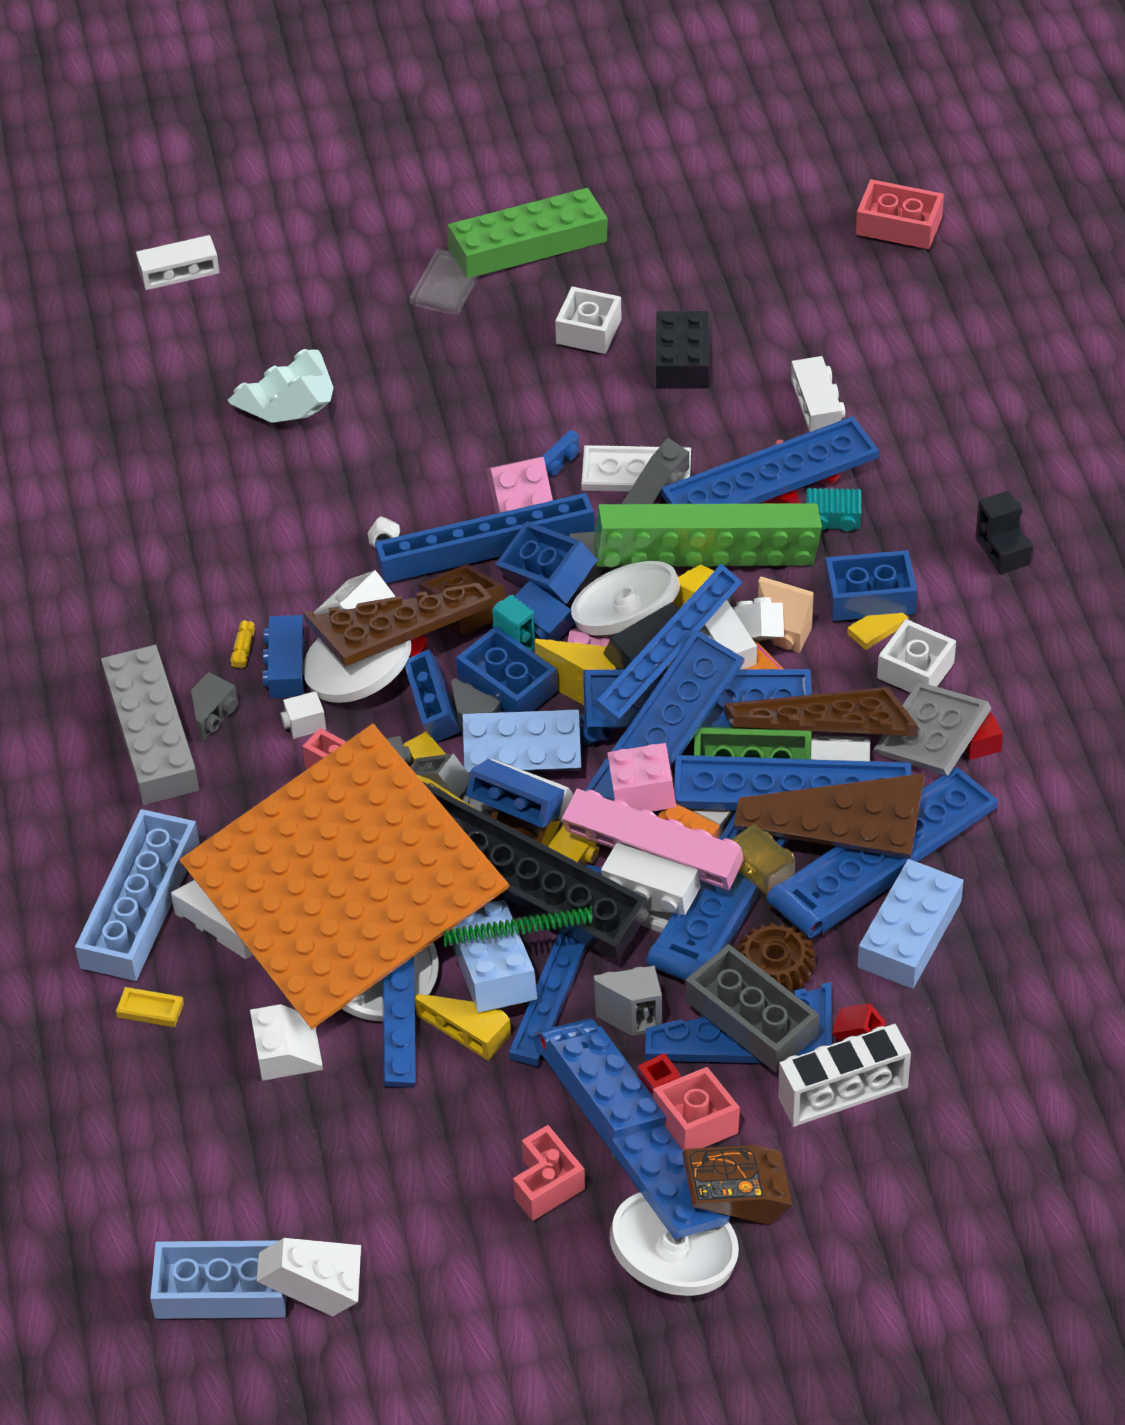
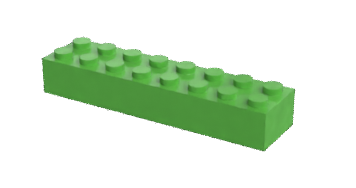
M817 503L599 504L593 537V549L597 559L596 567H623L643 561H659L670 566L692 567L700 564L703 566H720V564L724 566L814 565L822 525Z

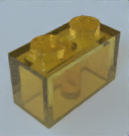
M756 824L751 825L731 839L742 849L744 860L739 871L766 895L775 885L784 882L794 875L795 858L788 849H783L767 831L761 830Z

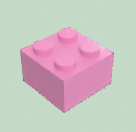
M544 457L486 468L496 514L553 501Z
M666 743L607 752L615 799L627 803L629 807L639 811L646 809L652 812L676 807Z

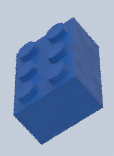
M526 521L495 565L513 584L524 587L530 580L558 601L567 604L595 565L597 559L581 541Z
M908 550L825 558V585L833 621L860 619L871 615L916 613L917 587Z
M497 626L456 657L458 680L468 683L475 689L487 695H492L501 701V711L503 713L534 711L558 692L557 669Z

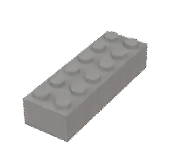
M152 645L101 658L105 681L143 805L199 791L195 765L157 646Z

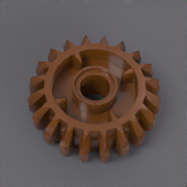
M771 921L767 927L759 923L757 930L749 927L747 935H741L739 944H736L735 949L791 993L793 988L800 990L803 987V983H809L811 974L815 971L816 961L812 940H807V936L803 932L798 933L796 926L786 928L785 922L780 926H775L773 921Z

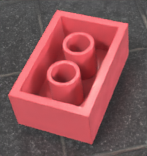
M870 179L857 210L856 235L930 249L942 219L944 194Z

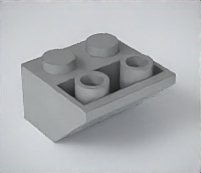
M655 966L636 967L619 972H605L594 976L596 1017L631 1036L646 1034V1028L662 1024V994Z

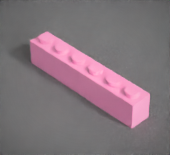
M577 788L562 817L566 832L614 848L616 843L623 844L697 869L699 880L726 890H730L744 860L741 847L730 839L720 840L714 838L705 830L689 829L677 820L661 819L649 810L641 809L639 811L633 809L621 800H608L593 790L583 791Z

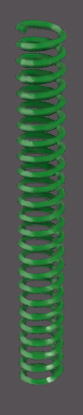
M590 906L589 910L584 907L583 912L578 908L577 913L572 909L571 914L569 910H566L565 915L563 911H560L559 916L557 912H554L553 917L551 913H548L547 918L545 914H542L541 919L536 914L535 920L530 915L529 921L524 916L523 923L521 918L518 917L517 924L515 919L512 918L511 925L509 920L506 919L505 926L503 921L500 920L499 925L494 921L493 925L488 922L486 927L483 923L480 928L476 924L474 929L469 925L468 930L463 926L462 931L457 927L456 932L451 928L450 934L445 929L444 946H447V938L449 944L453 945V936L455 943L458 945L459 935L461 942L464 944L465 934L467 941L471 943V933L474 941L477 942V931L480 940L483 941V930L486 939L489 940V929L493 939L496 938V931L498 937L501 938L502 930L504 936L507 937L508 929L510 935L513 936L514 928L519 936L520 926L522 933L525 935L526 925L528 932L531 934L532 924L534 931L537 933L538 923L540 930L543 932L544 922L546 929L549 931L550 921L552 928L555 930L556 919L558 927L561 929L562 918L567 928L568 917L573 927L574 916L579 926L580 915L585 925L586 914L591 924L593 907Z

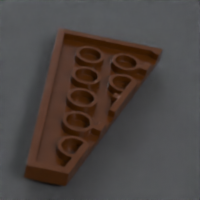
M479 583L445 588L443 593L428 595L426 591L416 593V598L402 600L401 596L361 602L352 609L340 610L338 606L329 608V613L314 615L313 611L303 612L305 623L346 667L493 606V597Z
M889 687L725 703L724 714L731 725L739 728L905 736L918 735V725Z
M925 773L739 797L734 829L911 859Z

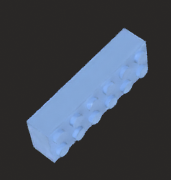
M140 810L75 946L81 969L137 981L171 907V892L180 887L187 872L179 859L199 846L196 821Z

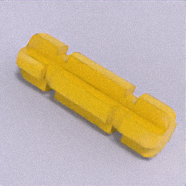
M244 620L239 625V632L237 633L233 648L234 652L230 659L233 668L243 669L246 666V657L249 655L252 637L255 632V624L252 621L247 622Z

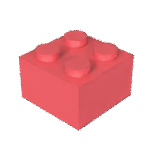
M708 1067L653 1088V1099L666 1115L665 1127L683 1151L685 1149L704 1148L738 1134L740 1107Z

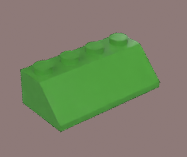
M700 726L695 734L694 756L811 759V731Z

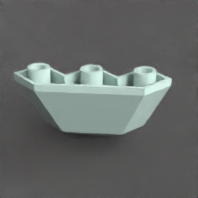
M303 349L294 356L295 361L289 366H273L264 373L265 377L260 382L250 384L245 382L237 386L233 390L235 394L228 401L231 405L271 423L307 418L320 411L330 402L333 385L319 350Z

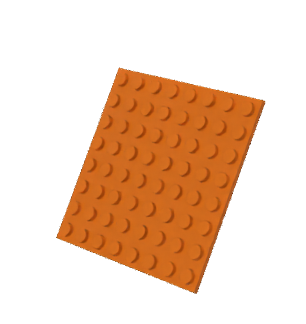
M374 724L368 726L179 859L311 1030L443 936L445 929L449 931L451 928H454L510 887L502 875Z

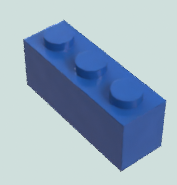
M303 615L269 616V628H264V644L268 645V649H263L264 666H268V670H263V687H269L270 698H289L304 695L305 630Z
M428 649L408 658L405 669L425 730L436 743L461 732L442 668Z
M487 759L471 769L466 796L543 828L560 816L565 790Z

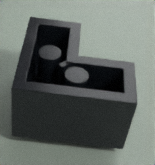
M1009 490L980 499L978 502L975 538L1000 575L1030 565L1031 553L1033 552V544L1030 538L1025 537L1020 530V515L1023 513L1022 506L1017 499L1013 498Z

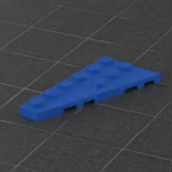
M831 982L823 983L821 988L806 991L805 988L794 991L796 997L819 1014L818 1036L803 1048L797 1056L812 1052L820 1046L832 1045ZM702 1014L701 1018L690 1021L680 1019L646 1028L645 1061L665 1053L670 1061L763 1063Z

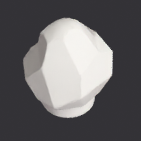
M380 516L368 531L369 544L375 548V542L398 537L400 533L399 525Z

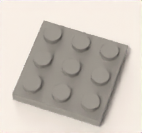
M918 682L902 705L918 725V735L883 734L874 749L880 756L900 762H909L913 766L948 776L990 712L991 706L985 700Z

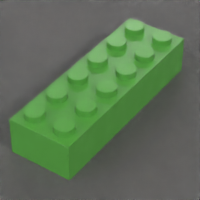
M585 188L448 224V249L466 279L607 242L608 218L590 190Z

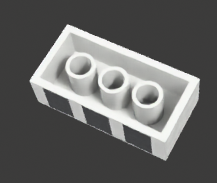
M892 1024L886 1027H877L871 1032L857 1037L850 1036L842 1042L830 1046H820L814 1051L800 1056L788 1057L785 1061L779 1063L778 1098L794 1127L908 1088L911 1052L896 1024Z

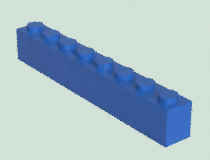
M583 493L375 542L377 566L382 580L385 583L500 557L526 521L570 537L569 534L594 532V511L587 494Z

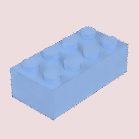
M579 710L463 714L464 768L469 774L472 768L487 759H494L526 772L581 770Z
M908 859L859 945L858 968L914 989L961 903L963 879Z
M505 900L491 901L453 929L456 932L457 927H459L462 931L463 926H465L468 930L469 925L474 929L476 924L480 928L482 923L486 927L488 922L493 925L494 921L499 925L500 920L503 921L505 926L506 919L509 920L511 925L512 916ZM515 928L513 936L510 935L508 929L507 937L504 936L502 930L501 938L498 937L496 931L495 939L492 938L489 929V940L486 939L483 930V941L480 940L477 931V942L474 941L471 933V943L467 941L465 934L464 944L461 942L459 935L458 945L455 943L453 936L452 948L478 1013L537 999L534 969L521 937L516 934Z
M278 1241L156 1242L150 1297L155 1319L285 1317L287 1295L257 1282L259 1252Z

